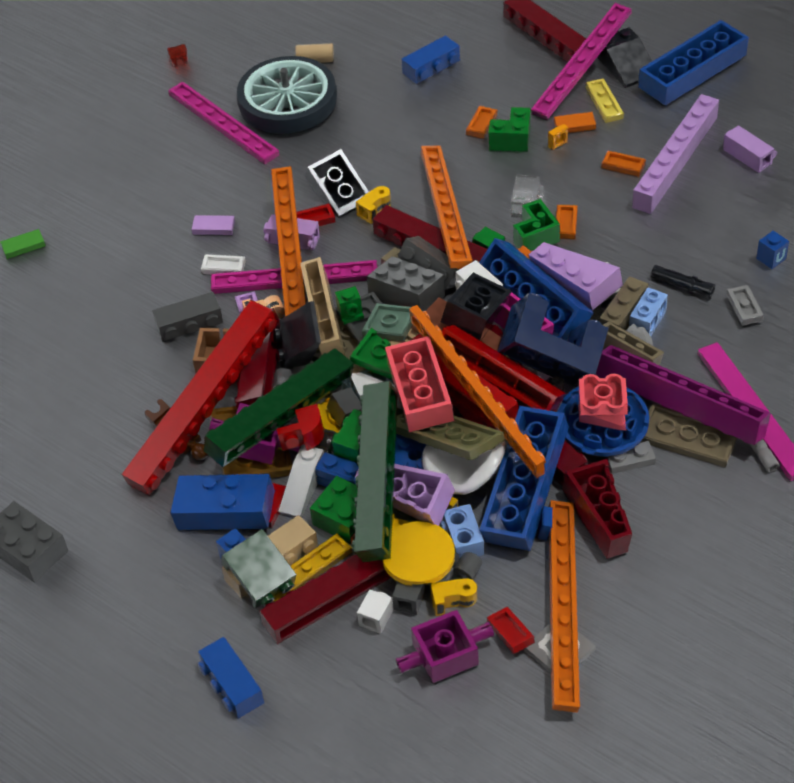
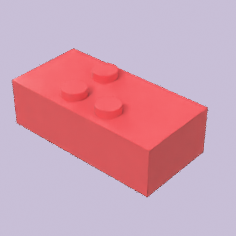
M427 336L385 347L388 366L409 433L454 421L452 403L430 337Z

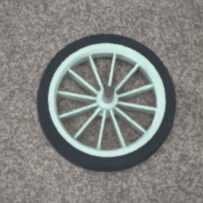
M282 56L263 61L249 69L242 76L237 86V103L243 118L253 127L271 133H295L312 128L324 121L332 113L337 101V87L331 71L316 60L300 56ZM281 79V82L278 84L274 80ZM296 105L301 109L294 110L293 106ZM284 107L290 108V111L282 112Z

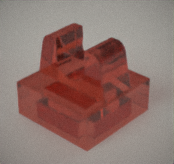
M185 44L167 48L169 62L174 67H177V60L179 59L183 60L184 65L187 64V48Z

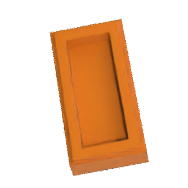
M479 106L466 129V135L484 139L489 131L490 119L495 120L498 115L497 109Z
M593 112L554 117L555 127L565 124L568 127V133L596 129Z
M607 151L601 168L640 177L646 165V159Z
M557 205L556 220L560 223V239H575L578 205Z

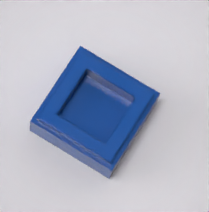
M544 506L542 509V516L538 525V539L547 540L551 531L552 507Z

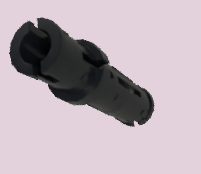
M654 265L651 272V278L683 287L691 293L697 292L712 297L715 291V284L702 281L694 275L692 277L658 265Z

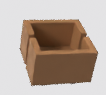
M200 328L193 357L195 373L198 372L221 341L219 328ZM223 328V335H225L229 329Z

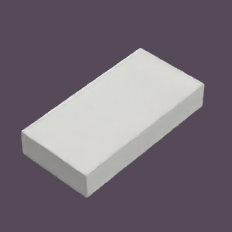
M205 254L201 273L211 275L244 271L246 259L244 256Z

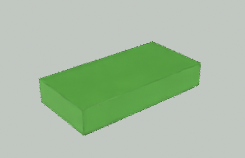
M39 229L0 241L7 259L46 246Z

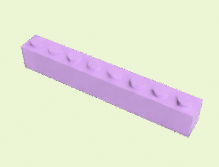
M703 94L699 96L634 188L632 208L649 214L653 212L717 119L719 99Z

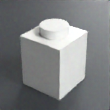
M369 590L357 611L358 625L381 634L393 613L392 597H389L384 592Z

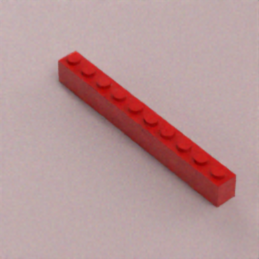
M250 300L121 474L128 485L148 496L159 487L162 478L173 468L174 462L186 450L189 441L193 436L197 435L200 426L206 418L211 416L214 407L224 398L227 389L237 380L244 366L249 364L252 355L262 346L268 333L275 328L277 320L272 309Z

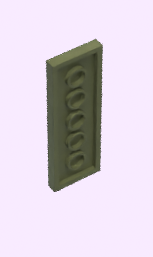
M397 408L396 434L432 446L435 449L463 457L466 460L477 459L479 455L494 449L496 445L505 441L504 432L454 416V421L409 433L403 411Z

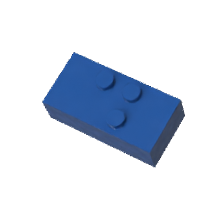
M269 474L178 476L170 514L177 530L268 529L275 490Z

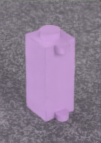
M739 125L724 135L723 150L758 173L771 165L773 159L777 156V151Z
M271 214L269 221L264 225V240L267 243L278 244L276 215ZM297 218L300 248L314 250L320 237L318 221Z

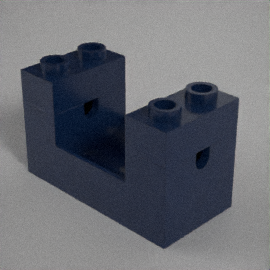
M528 293L511 306L498 352L511 360L574 387L579 386V379H582L583 376L587 374L596 375L609 328L603 326L597 320H587L570 331L567 341L541 330L549 301L542 299L538 294Z

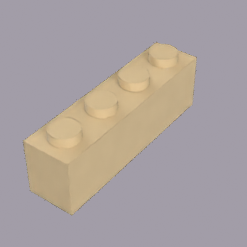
M297 515L268 535L290 566L318 546L316 532L300 515ZM222 566L224 579L241 599L248 595L230 569L226 571L224 566Z

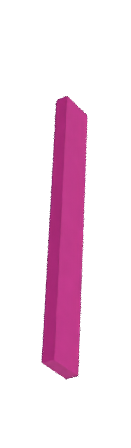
M614 3L531 108L532 114L545 120L551 117L631 15V8Z
M181 82L168 90L169 96L264 165L280 155L277 148L186 83Z
M377 260L324 264L329 284L367 281V275L377 268ZM281 268L211 274V292H214V294L283 288Z
M718 342L698 349V356L726 394L769 412ZM770 414L766 436L763 440L779 462L784 474L790 481H793L794 444L772 414Z

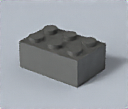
M390 257L367 275L368 293L374 292L382 303L406 307L418 305L422 311H426L438 297L443 298L445 296L444 274L397 257Z
M13 501L0 513V558L34 583L68 552L63 534L17 502Z

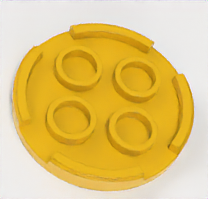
M414 521L400 525L392 531L391 559H384L382 561L386 572L399 583L413 586V584H433L444 578L453 567L455 547L451 536L440 526L430 522Z

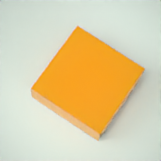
M565 124L548 131V147L551 150L568 142V127Z

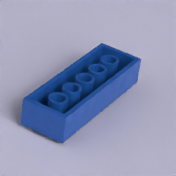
M720 20L639 69L638 87L666 106L747 55L749 37Z
M494 238L479 262L503 284V287L511 290L520 299L528 293H535L540 295L542 299L549 301L545 318L554 324L553 335L567 341L570 331L589 320L594 313L507 241Z
M519 406L515 421L520 432L530 438L533 448L543 454L546 463H544L545 474L536 478L507 443L505 454L480 526V532L485 543L531 551L542 516V509L546 503L569 426L565 413Z

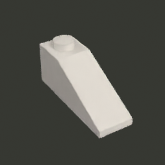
M305 445L301 446L288 478L279 508L280 515L295 518L297 515L303 516L318 485L315 468L324 454L323 449L314 447L307 451Z

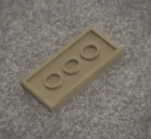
M652 403L648 411L649 427L641 442L649 441L650 445L722 467L727 466L738 439L737 437L724 434L721 430L706 426L691 417H685L675 410Z

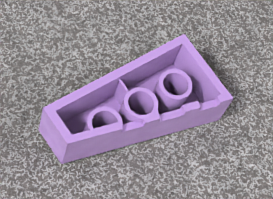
M545 242L529 254V259L592 311L623 286L620 267Z
M395 464L393 507L419 521L430 522L439 526L455 491L448 475Z

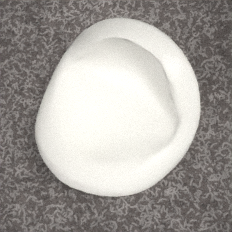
M503 441L496 445L494 449L484 452L474 460H466L463 457L426 445L422 457L424 470L447 474L455 489L454 494H468L480 488L498 473L500 463L505 454L506 444Z

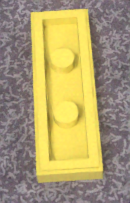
M604 78L586 82L585 88L605 123L624 119V113Z

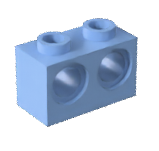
M647 288L630 315L629 327L632 324H635L637 327H644L649 335L652 336L666 313L668 294Z
M467 504L447 509L440 527L451 536L455 553L459 554V559L466 552L474 553L477 556L484 555V540L471 505Z

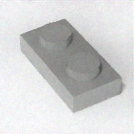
M748 285L727 289V297L742 326L763 321L764 315Z
M649 441L641 442L623 454L605 457L608 460L611 474L656 464V457Z

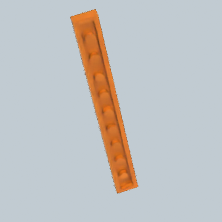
M421 146V156L450 268L461 269L472 263V257L441 146Z
M291 166L271 169L285 317L306 304L304 278L300 264L302 259Z
M418 305L409 308L413 326L422 337H430L434 352L496 429L504 432L505 440L536 478L544 475V463H546L543 454L533 448L530 438L520 432L517 422L507 416L503 405L494 400L490 389L480 383L477 373L468 368L467 362L462 355L458 356L451 341H446L441 329L437 325L434 326L428 313L422 311Z
M550 500L549 507H552V528L549 533L552 710L578 713L580 693L574 503Z

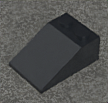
M630 27L617 31L597 57L625 88L638 84L639 69L652 62L639 36Z
M341 149L307 167L305 177L309 184L326 204L330 203L333 212L338 217L356 208V201L369 192Z
M473 272L448 299L440 322L447 326L455 325L476 339L481 340L489 331L512 291Z
M314 301L308 302L281 319L276 329L273 330L274 342L278 344L276 358L281 363V369H293L296 366L309 364L321 343Z

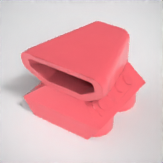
M587 374L582 379H579V422L616 430H626L625 415H628L626 378L618 374H609L606 378Z

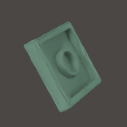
M376 303L362 329L363 337L372 327L382 339L386 338L387 340L404 342L413 325L409 311L411 307Z

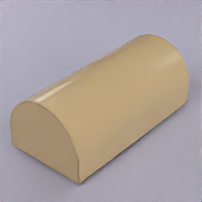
M333 43L296 45V56L310 58L320 63L334 62Z

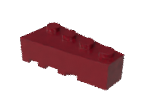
M604 459L566 471L562 491L570 503H574L575 511L606 559L628 552L632 531L625 510L622 509L619 492H616L613 474H610L608 460Z

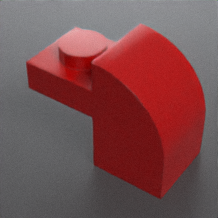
M317 404L296 409L295 413L298 423L276 429L282 451L305 445L308 451L316 447L323 440L325 431Z

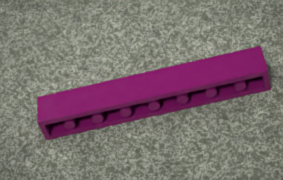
M613 345L608 346L602 351L596 371V376L599 378H606L609 374L621 375L623 378H626V387L644 399L652 400L665 408L681 413L685 417H691L706 426L721 430L724 434L737 437L747 444L756 445L766 436L770 412Z

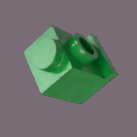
M356 286L335 292L337 310L343 324L364 319L361 297Z

